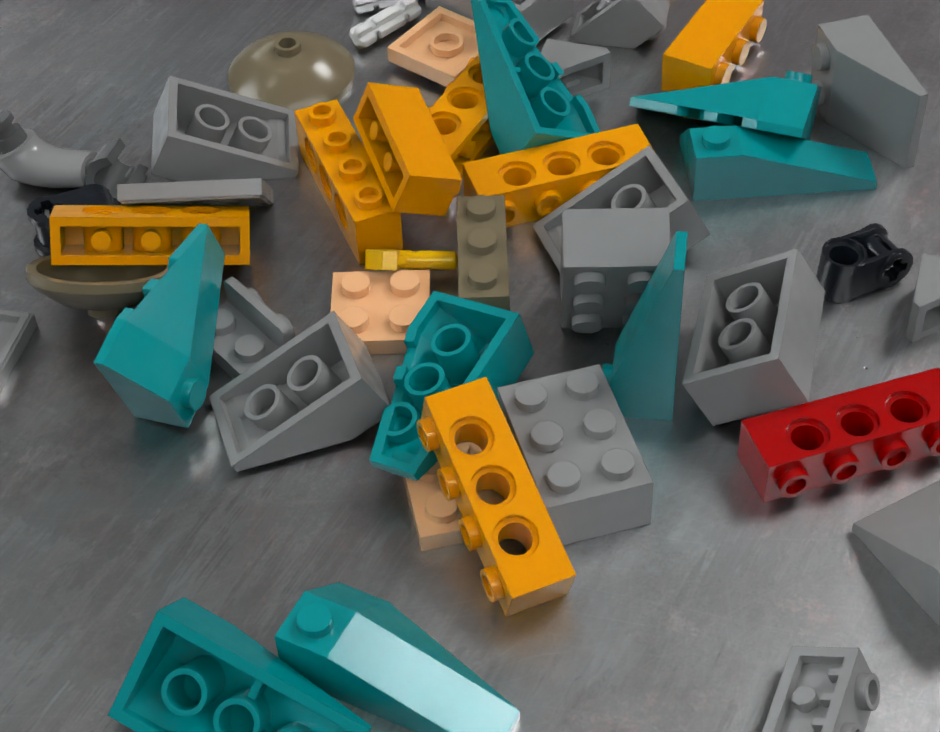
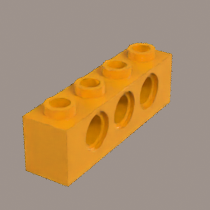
M479 53L475 58L473 57L468 61L466 68L456 80L447 85L444 93L434 105L428 107L462 179L463 163L478 160L494 141L490 131Z
M338 100L319 102L310 107L295 110L294 115L300 154L359 265L365 263L366 249L404 250L401 213L392 211L369 155Z
M637 123L463 163L464 196L505 195L506 228L541 220L649 146L650 143Z
M55 205L49 216L51 265H168L169 257L199 223L209 226L225 253L224 265H250L249 206Z
M487 377L424 397L422 416L416 422L418 435L426 452L434 450L441 466V468L437 469V476L445 498L448 501L455 499L462 515V518L458 520V524L466 547L469 551L477 549L484 569L480 570L481 581L489 600L492 603L499 600L505 617L568 594L576 573ZM461 442H472L478 445L482 452L474 455L466 454L460 451L456 445ZM482 490H494L503 497L504 501L499 504H488L482 501L477 493ZM504 539H515L524 545L527 552L522 555L508 554L500 547L499 542Z

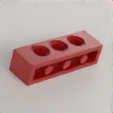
M930 369L742 420L737 456L762 501L768 502L782 497H796L807 490L833 483H846L861 475L883 469L893 470L908 462L933 455L940 456V369Z

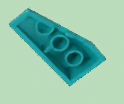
M471 0L490 131L499 154L601 132L589 105L581 94L573 97L560 80L565 73L557 62L550 63L538 50L536 45L539 43V37L512 0Z
M786 70L784 79L766 77L634 96L630 98L629 106L810 141L822 87L811 84L813 75Z
M740 126L689 128L680 135L679 143L692 201L872 190L877 188V179L867 152Z
M199 223L169 257L168 271L160 280L151 278L142 288L144 299L135 309L125 307L117 316L93 362L137 418L188 428L196 411L201 408L205 401L206 389L210 379L225 258L223 249L207 224Z
M676 231L616 341L613 364L603 363L602 371L623 417L673 421L688 236L686 231Z
M437 291L432 292L407 329L404 339L407 347L402 366H397L394 373L393 381L396 387L391 404L384 408L369 459L372 467L418 481L438 461L434 450L426 452L417 431L416 422L422 416L424 397L487 377L498 401L497 387L516 383L534 355L520 313Z
M337 582L304 591L274 636L278 657L327 694L411 731L512 732L520 718L519 709L390 602L343 583Z
M185 597L157 611L108 713L109 717L135 732H370L372 729L370 724L235 625Z

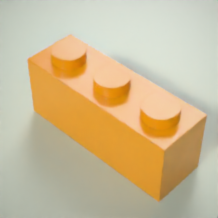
M706 0L663 53L661 90L669 92L729 83L733 70L737 65L742 66L744 64L749 49L754 42L759 43L763 38L767 25L766 18L762 17L764 0Z
M368 82L353 121L392 211L397 213L445 216L453 198L460 191L462 178L419 88Z

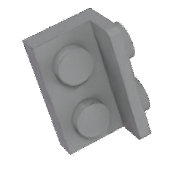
M232 276L224 281L227 301L218 307L212 360L234 379L293 339L295 331L290 321L283 314H275L264 304L261 296L255 289L251 287L246 288Z
M792 646L762 732H865L871 711L876 710L879 705L880 683L876 674L871 672L860 648Z

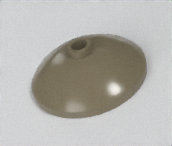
M283 31L261 37L247 45L233 59L228 69V84L231 93L294 111L310 107L319 102H328L335 99L339 102L350 91L355 80V65L350 52L332 38L310 31Z
M51 255L38 258L26 266V280L38 292L64 306L88 310V315L91 317L110 318L118 315V309L137 306L144 299L142 288L151 278L160 280L168 271V265H51Z

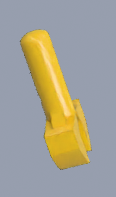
M366 249L365 269L455 270L458 266V255L455 251L420 250L415 252L399 249Z

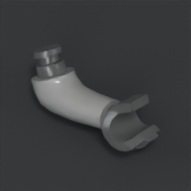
M10 111L0 112V170L11 180L25 185L46 188H81L88 184H100L109 189L116 205H122L117 200V184L145 183L148 178L145 175L148 167L141 164L128 166L118 160L119 155L126 147L121 138L105 143L98 153L57 147L42 140L33 129L23 130L20 124H12L14 116Z

